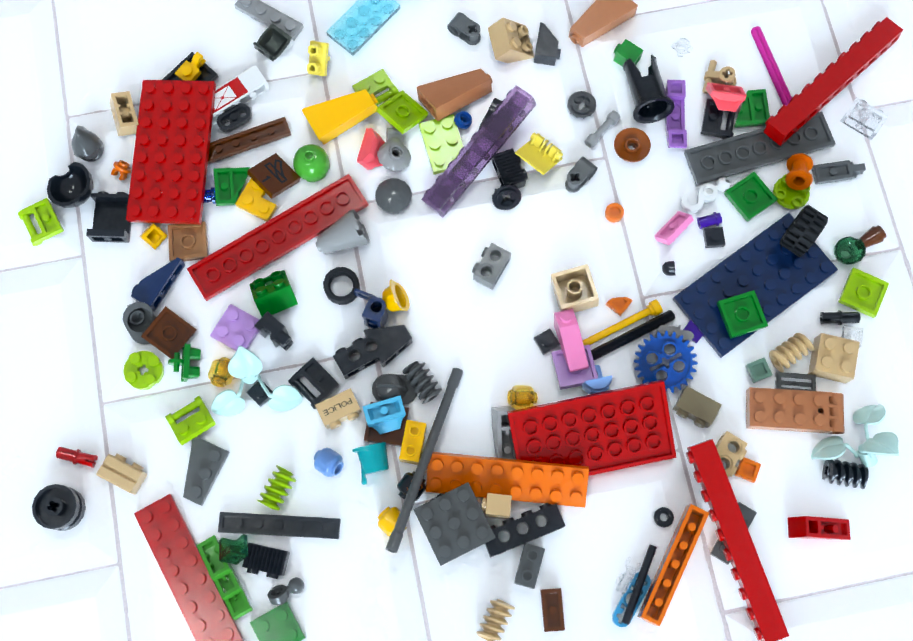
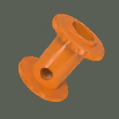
M803 153L794 154L788 158L786 166L790 172L785 178L788 187L794 190L807 189L813 182L812 174H810L813 160Z

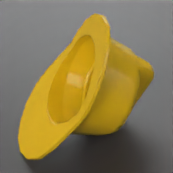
M390 279V286L382 292V299L385 301L387 309L391 312L408 311L410 303L406 291L399 283Z

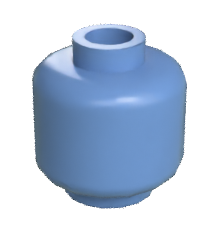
M328 447L318 450L313 458L315 460L314 468L327 477L338 475L344 466L342 456Z

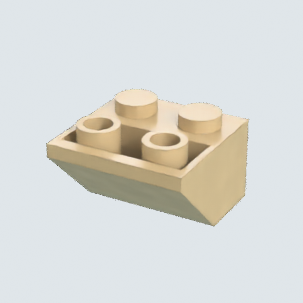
M503 17L488 27L495 60L512 63L534 57L533 46L530 42L529 31L526 25Z

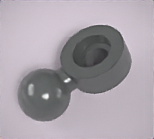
M295 577L289 581L288 586L278 585L273 587L267 594L272 605L284 604L289 598L290 593L299 594L303 591L304 582L301 578Z

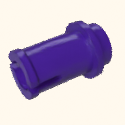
M720 212L697 217L699 229L713 225L719 226L722 223Z

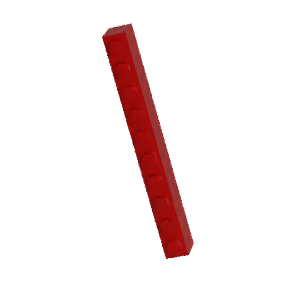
M888 17L882 22L878 21L870 32L866 31L862 35L859 42L855 41L850 46L847 53L843 52L835 63L831 62L827 66L823 74L819 73L812 84L808 83L799 95L795 94L787 106L784 104L778 110L776 116H770L765 122L766 128L764 133L781 146L895 44L904 29Z
M713 439L687 447V460L690 464L693 463L695 469L693 472L694 478L697 483L701 484L703 489L700 491L705 503L708 502L710 508L708 510L709 517L712 522L715 521L718 528L715 530L719 541H723L725 549H723L724 556L727 561L731 562L733 567L730 571L734 580H738L740 585L738 592L741 599L745 600L748 606L746 613L750 621L753 620L756 628H753L757 640L778 641L789 637Z

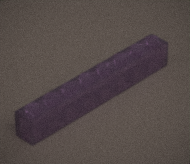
M517 85L507 93L506 98L501 104L496 106L491 116L485 119L482 127L472 135L467 145L461 148L458 156L448 164L443 174L438 176L433 186L424 193L421 200L428 208L442 218L448 213L537 105L531 94Z

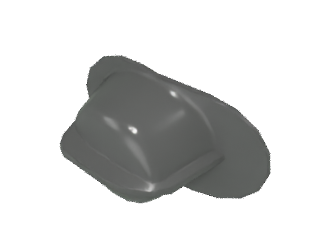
M135 302L127 305L122 320L128 333L135 342L146 345L150 344L141 336L155 320V314L150 306L144 302Z
M383 374L377 377L372 385V394L377 401L401 395L404 405L413 402L418 393L414 392L416 387H411L410 385L412 380H407V375Z

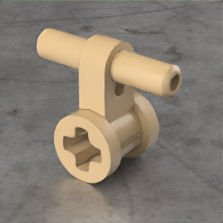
M711 60L708 71L704 75L705 82L702 92L708 94L705 89L708 82L725 85L727 83V85L736 86L735 69L726 66L720 71H715L717 61Z

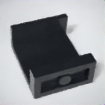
M104 191L91 193V198L95 201L93 227L92 229H87L86 236L92 242L129 243L131 222L126 221L129 194L125 192L109 194Z

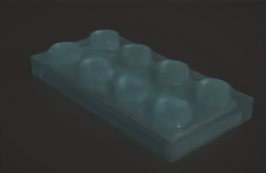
M357 0L326 31L327 36L354 56L401 9V6L395 0Z

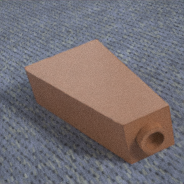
M596 0L572 25L568 37L574 44L584 47L634 17L638 4L632 0Z
M480 68L416 87L418 100L439 121L491 93L493 81L491 76Z

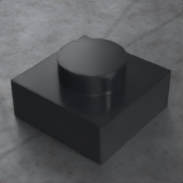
M723 227L704 228L705 249L724 247L726 245Z
M550 328L533 339L543 355L560 346L559 341Z
M259 382L246 392L260 407L271 398L267 396ZM265 384L269 392L272 393L273 391Z

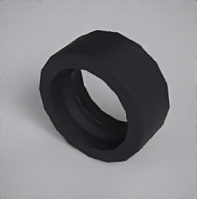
M336 267L330 270L323 281V289L327 298L338 305H347L357 298L354 289L360 290V283L356 273L346 267ZM338 276L350 278L353 283L352 291L345 296L335 295L331 291V282L334 278Z

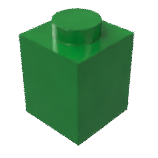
M625 39L622 44L619 43L614 49L613 53H615L613 61L623 67L624 62L630 58L637 65L644 50Z

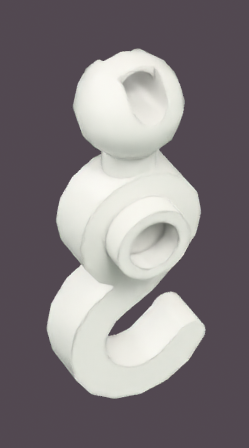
M722 177L717 180L716 185L711 183L703 184L698 191L697 205L694 206L688 203V194L684 193L681 199L682 209L688 213L700 211L704 202L710 203L715 200L718 191L725 192L730 188V180Z

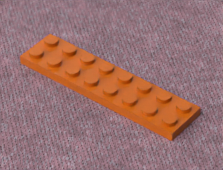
M433 452L427 467L426 492L445 494V492H449L469 482L475 497L486 498L487 493L511 495L513 501L585 508L589 467Z

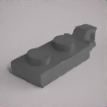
M850 160L818 164L812 167L815 185L852 180L857 175L863 174L866 171L865 163L854 164Z

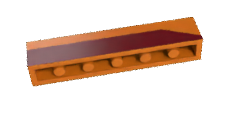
M692 504L685 507L637 617L654 626L661 625L709 512Z

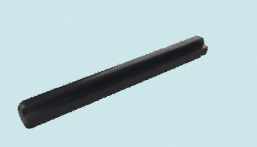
M668 310L592 349L593 360H597L659 328L661 325L673 321L676 318L672 310Z

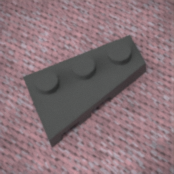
M199 437L193 438L183 497L203 506L230 452Z

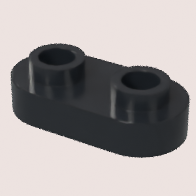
M241 103L220 114L217 118L219 129L223 132H231L247 123L252 117L250 107Z

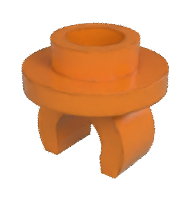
M123 160L115 161L113 164L115 168L112 169L111 175H118V172H120L119 180H125L128 176L127 173L132 171L129 167L130 164Z

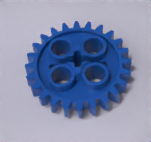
M665 330L664 335L657 331V337L650 334L651 340L649 341L643 338L645 345L638 344L641 352L635 351V355L639 356V358L634 359V362L639 364L634 367V370L641 371L637 377H644L642 384L661 380L656 377V373L664 370L667 376L662 380L665 383L666 391L667 388H670L671 392L674 393V387L682 390L680 385L682 383L688 386L686 379L693 380L690 372H697L692 365L698 364L697 361L692 360V358L697 357L696 353H691L694 346L687 347L690 341L685 340L683 342L682 334L676 338L675 331L670 336L667 330ZM667 344H673L675 350L669 354L664 351V347ZM655 353L658 359L653 363L648 362L646 359L647 355ZM681 353V356L670 360L668 366L662 364L653 371L650 370L651 367L661 364L662 358L665 357L668 360ZM682 361L684 368L682 370H675L673 368L674 363Z

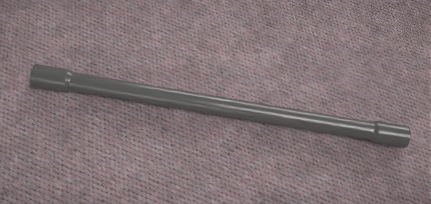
M453 368L447 388L403 506L385 549L391 553L398 552L403 532L455 391L461 381L463 370L459 368Z

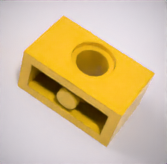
M412 420L406 421L399 456L400 462L418 465L427 429L426 423Z

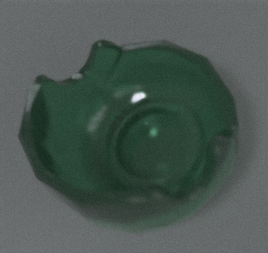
M851 236L841 238L834 246L836 259L845 265H853L860 262L866 254V247L863 241Z

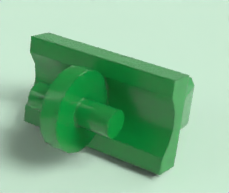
M184 344L182 359H180V353L175 352L174 359L168 360V365L174 366L173 372H179V367L181 366V382L199 378L200 367L190 366V360L199 361L201 349L192 348L191 344Z

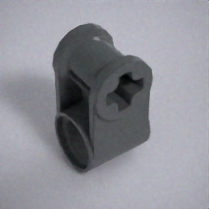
M458 12L447 25V29L451 34L459 37L469 45H477L481 40L480 25L461 12Z
M584 156L581 157L568 172L565 188L572 193L578 192L593 177L598 167Z

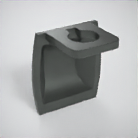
M272 23L262 33L257 43L253 42L256 50L273 62L287 48L292 37Z

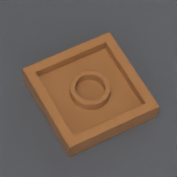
M202 221L201 224L168 225L170 262L177 257L182 261L202 260L209 256L207 223L205 221Z

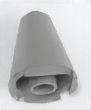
M354 209L347 212L317 237L315 244L319 252L323 251L324 254L370 243L364 224L357 220L360 217Z

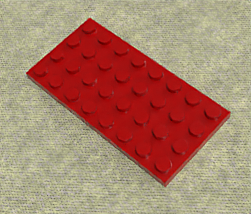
M143 80L126 221L170 224L202 223L216 91L215 81Z
M663 380L507 412L516 460L588 466V476L677 458Z

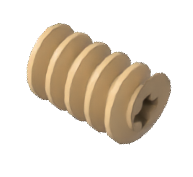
M796 333L793 337L778 345L775 350H771L769 358L778 371L784 372L783 366L789 369V362L794 365L796 364V359H802L801 354L807 356L808 350L813 352L815 349L812 342L805 335Z
M500 599L490 600L494 608L486 609L490 616H483L487 623H480L479 626L483 631H476V634L487 641H501L502 638L498 633H505L501 625L509 624L505 617H512L508 609L515 610V607Z

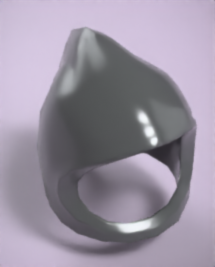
M77 125L71 142L74 155L88 162L100 159L104 152L103 142L96 134L87 130L84 126ZM97 149H99V154L97 155V157L93 159L83 158L92 155Z

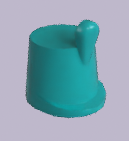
M386 442L352 449L353 453L358 454L361 464L362 485L367 484V474L389 469Z

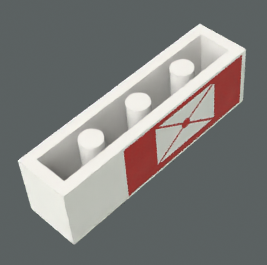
M255 65L245 69L237 77H232L224 85L216 87L212 126L217 123V118L220 114L238 104H248L270 90L266 79Z

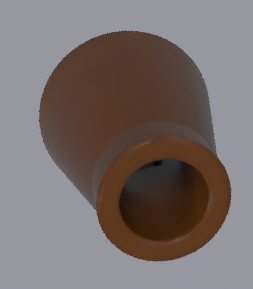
M872 226L856 240V244L859 249L863 250L883 242L887 236L881 226Z

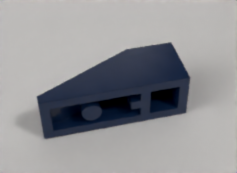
M177 257L148 275L133 287L131 297L136 302L148 304L152 311L155 312L185 267V263Z

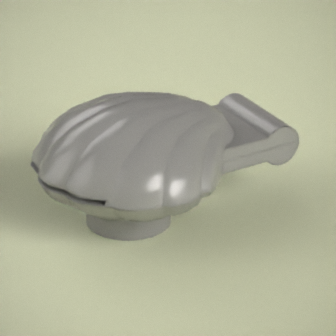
M387 128L386 143L377 152L379 163L385 169L392 172L402 171L410 164V152L403 144V134L397 129Z

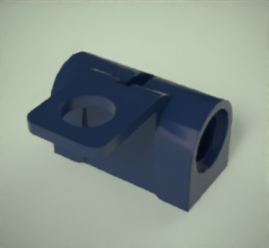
M355 288L354 293L357 297L368 300L362 313L364 325L370 328L385 327L388 320L385 301L380 297Z

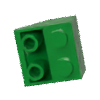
M285 270L275 271L270 276L258 278L249 284L261 317L267 311L274 315L298 305Z

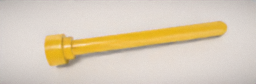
M655 299L648 303L649 305L646 306V309L582 340L583 345H591L649 315L657 316L663 313V309L658 300Z

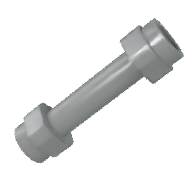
M614 110L610 112L606 117V121L597 131L587 137L584 141L589 148L595 147L599 142V138L606 130L618 122L621 118L620 114Z

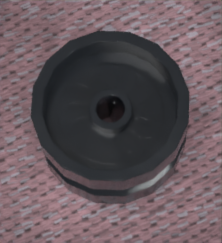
M59 484L48 485L41 489L35 496L32 504V514L36 522L44 528L58 531L70 530L77 526L83 519L86 510L85 500L81 493L73 488Z

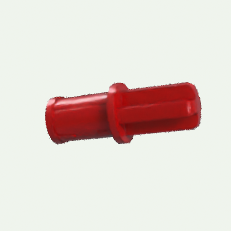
M58 447L56 451V458L73 462L74 465L78 463L94 468L97 463L94 460L98 459L97 455L83 453L80 449L72 450Z

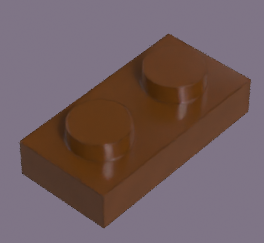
M561 588L540 590L544 632L565 631Z

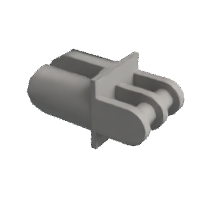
M661 325L657 329L661 335H664L665 330L668 331L670 336L675 331L676 338L682 334L683 342L685 340L691 341L694 338V334L691 331L681 330V325L678 327Z

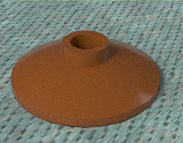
M638 128L623 129L614 140L615 152L624 161L639 162L646 158L650 152V139L644 131ZM628 146H633L634 150L629 149Z

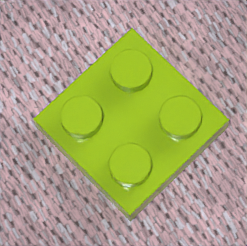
M403 90L377 108V112L402 134L428 116V112Z
M853 267L838 303L874 318L877 316L889 283Z

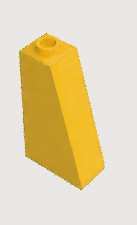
M364 89L302 109V112L318 139L325 145L377 112L378 107L376 104L379 102L373 93L369 94Z

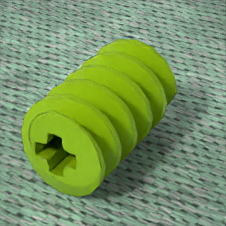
M276 465L279 472H272L275 479H268L271 486L264 485L267 493L260 492L259 495L263 500L257 501L273 510H280L277 503H284L281 495L288 496L289 494L285 489H292L293 487L289 482H296L297 480L293 476L294 474Z

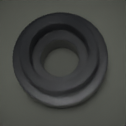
M666 507L657 509L653 516L654 522L662 528L669 527L674 521L673 512ZM661 514L666 515V521L660 519Z

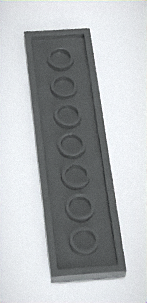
M821 111L814 115L781 146L764 133L765 128L685 150L684 155L696 186L718 180L722 177H729L785 161L794 154H809L833 147L836 143L823 112Z

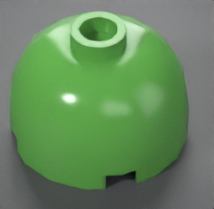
M308 144L296 151L293 158V166L295 172L307 182H318L325 178L326 173L330 170V159L323 148L318 145Z

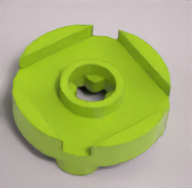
M150 351L131 353L124 365V378L136 389H151L152 386L156 383L158 384L163 378V363L159 357ZM146 366L149 369L148 372L141 375L140 368Z

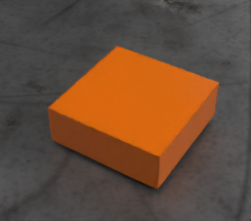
M744 457L739 461L735 476L755 483L761 464Z

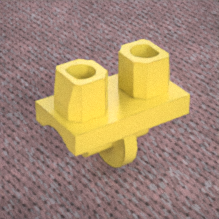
M310 41V46H308V74L327 76V64L330 61V56H328L329 43Z

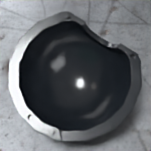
M78 162L70 164L68 166L69 171L61 176L54 175L49 178L47 194L52 203L64 208H74L84 204L90 198L93 191L92 175L83 164Z

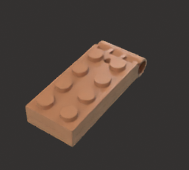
M749 387L746 390V429L844 434V394Z

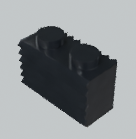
M513 148L492 155V164L503 186L508 183L512 186L516 185L517 188L525 186L528 176L526 170L521 168V159L515 154Z
M248 543L242 567L247 568V573L258 575L259 571L267 572L266 577L278 579L279 575H285L290 552Z

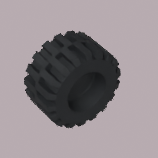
M808 204L799 212L780 240V245L798 257L803 256L828 223V217Z

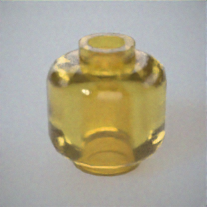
M221 357L212 361L208 378L214 386L225 387L232 383L234 376L228 371L229 358Z
M514 385L507 394L508 404L516 410L532 407L537 403L538 399L537 393L534 392L530 385Z

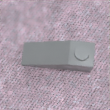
M511 406L491 407L492 433L496 458L516 460L507 415L508 411L516 410Z

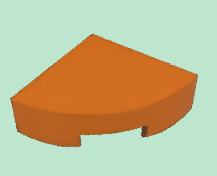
M616 297L610 299L605 305L621 316L633 300L627 297Z

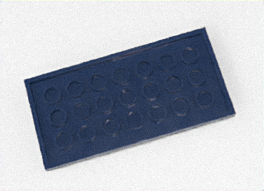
M787 213L673 297V301L686 317L692 320L703 334L704 339L720 358L757 331L730 339L717 306L718 301L754 290L766 321L769 323L838 270L815 242L801 257L780 245L782 236L794 220L790 213Z

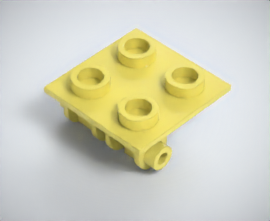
M534 132L530 137L531 140L518 149L515 154L544 175L563 159V153H561L562 150L552 143L547 146L549 141L545 140L539 133L536 134Z

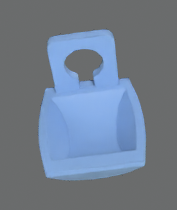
M595 365L598 378L585 381L582 384V389L588 394L605 392L609 389V385L612 382V375L602 376L599 365Z

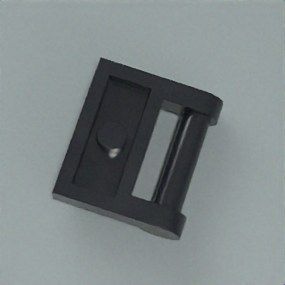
M707 98L700 134L722 139L733 137L734 133L732 131L736 112L727 111L726 128L721 130L724 111L718 110L714 100Z
M314 357L288 380V383L291 386H295L311 403L310 406L313 409H316V404L324 401L340 386ZM303 376L320 392L317 398L300 381Z

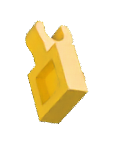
M196 52L191 63L186 60L174 74L180 80L195 81L201 75L199 68L204 65L206 60L203 59V55Z

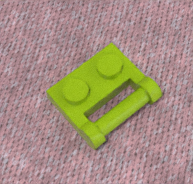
M384 69L352 85L354 92L366 89L369 94L373 93L374 96L388 88L389 91L376 97L379 102L376 106L399 93Z
M48 198L18 212L19 218L23 220L29 232L30 241L33 246H38L43 241L64 231ZM32 214H34L42 231L40 234L37 233L30 219Z
M200 396L194 398L195 401L177 412L165 416L181 445L216 425ZM196 408H200L198 412L177 424L176 421Z

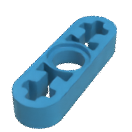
M639 572L632 576L612 613V621L618 627L628 626L622 622L619 623V618L616 616L623 613L624 608H621L622 604L627 607L626 596L632 593L633 590H630L631 586L634 588ZM648 574L632 619L650 587L651 579Z

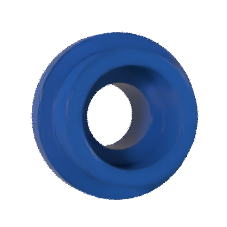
M461 111L455 115L454 122L459 128L468 129L472 124V117L468 112Z

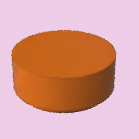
M611 203L606 207L605 217L608 221L615 223L622 219L624 209L620 204Z

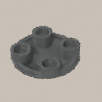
M398 178L384 180L375 191L377 205L382 210L392 214H399L400 211H403L408 207L412 198L409 185Z

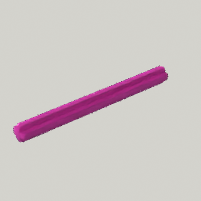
M753 27L751 30L753 39L782 104L787 106L792 96L761 27Z

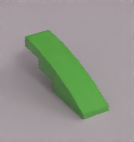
M213 535L196 545L209 575L215 582L232 618L237 620L252 611L253 608L216 536Z

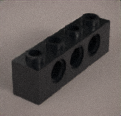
M545 503L539 506L540 510L534 513L531 509L521 513V518L514 520L511 517L502 521V526L497 528L495 525L490 526L496 538L485 543L489 557H494L564 528L566 525L557 504ZM537 516H543L546 519L545 526L540 527L536 524L535 519ZM523 523L527 526L528 531L526 534L518 533V524ZM506 531L509 534V540L501 542L498 539L499 532Z

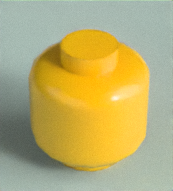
M388 506L377 517L379 519V528L389 537L400 514V510L397 507L390 508Z

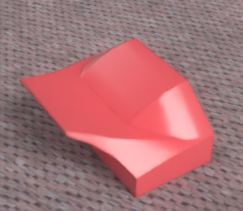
M708 82L705 88L714 100L718 110L736 112L747 96L740 86Z
M366 128L357 157V162L367 170L383 166L379 163L377 152L385 142L372 128Z

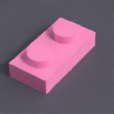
M678 211L654 235L656 241L670 245L694 221L692 215Z

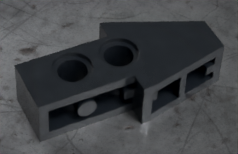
M405 325L365 329L363 332L366 338H358L348 348L342 347L338 349L333 358L345 380L380 361L382 367H385L412 344V337ZM370 344L377 345V349L374 351L367 350V347ZM353 353L360 354L358 360L353 361L350 359Z

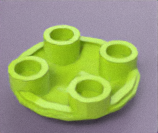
M785 174L782 178L778 179L773 188V194L778 199V204L791 210L805 206L809 201L810 186L804 190L791 189L785 181L787 175Z

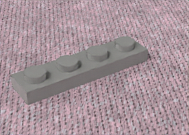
M237 0L234 4L235 9L268 27L273 23L291 36L293 41H295L304 28L303 24L260 0Z

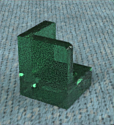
M243 534L236 540L223 537L219 540V561L238 565L248 557L247 535Z

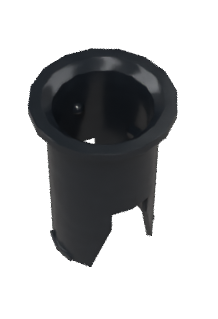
M651 54V65L648 67V75L643 77L630 58L624 62L623 70L625 71L635 105L633 111L634 120L646 124L660 121L669 116L675 108L674 101L667 97L656 57Z

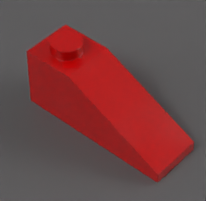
M812 516L787 518L789 538L851 540L849 519Z

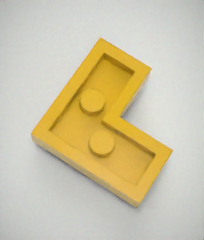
M252 179L249 180L235 203L236 207L266 222L272 218L278 208L276 204L263 198L265 192Z

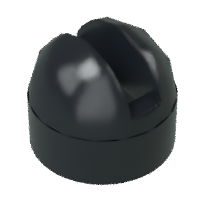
M667 261L663 264L662 271L666 276H676L674 261Z

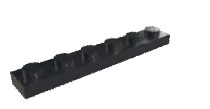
M220 512L218 532L339 539L341 519Z

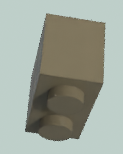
M686 386L682 390L673 410L676 411L678 416L693 420L696 426L708 428L713 424L722 404Z

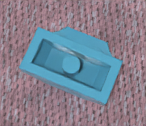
M401 395L362 406L367 425L373 427L380 435L401 429L402 420L406 416Z

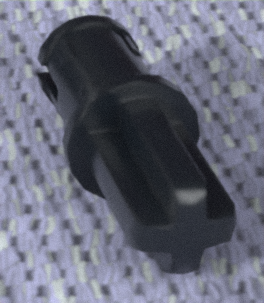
M838 310V312H820V316H822L820 317L821 324L842 325V323H859L861 320L859 312H842L841 310Z

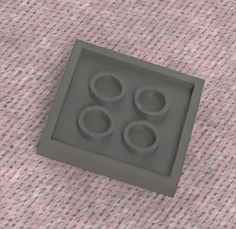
M469 482L413 509L440 566L496 538Z

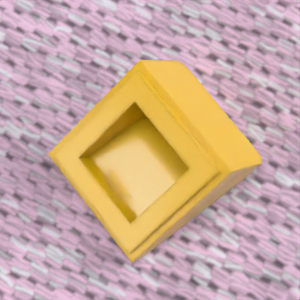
M151 223L139 237L153 249H156L167 238V235L158 226Z

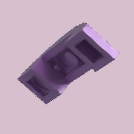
M667 79L666 94L667 97L674 101L675 106L673 112L665 118L668 148H687L684 103L686 82L685 80Z

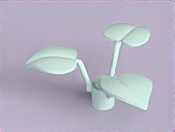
M238 346L228 363V371L232 376L241 378L239 391L237 394L231 389L220 392L213 400L211 410L215 414L224 416L240 413L245 407V400L240 397L244 383L253 384L256 380H258L267 396L271 397L268 401V406L275 411L282 412L295 408L302 402L303 396L291 385H280L270 393L263 383L261 376L258 375L263 367L259 357L250 350Z
M882 404L868 405L854 412L852 419L856 424H864L866 441L858 446L857 451L848 443H843L842 437L831 436L824 438L816 444L812 450L811 459H836L841 457L845 453L846 448H848L855 458H860L862 464L866 467H873L878 463L876 455L899 456V440L895 433L880 432L875 434L873 438L869 437L868 424L876 425L882 422L886 416L885 407Z

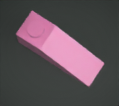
M573 309L555 312L554 328L569 372L588 369L589 365Z

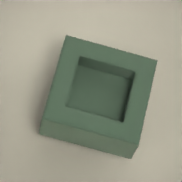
M765 357L745 366L753 383L773 375Z

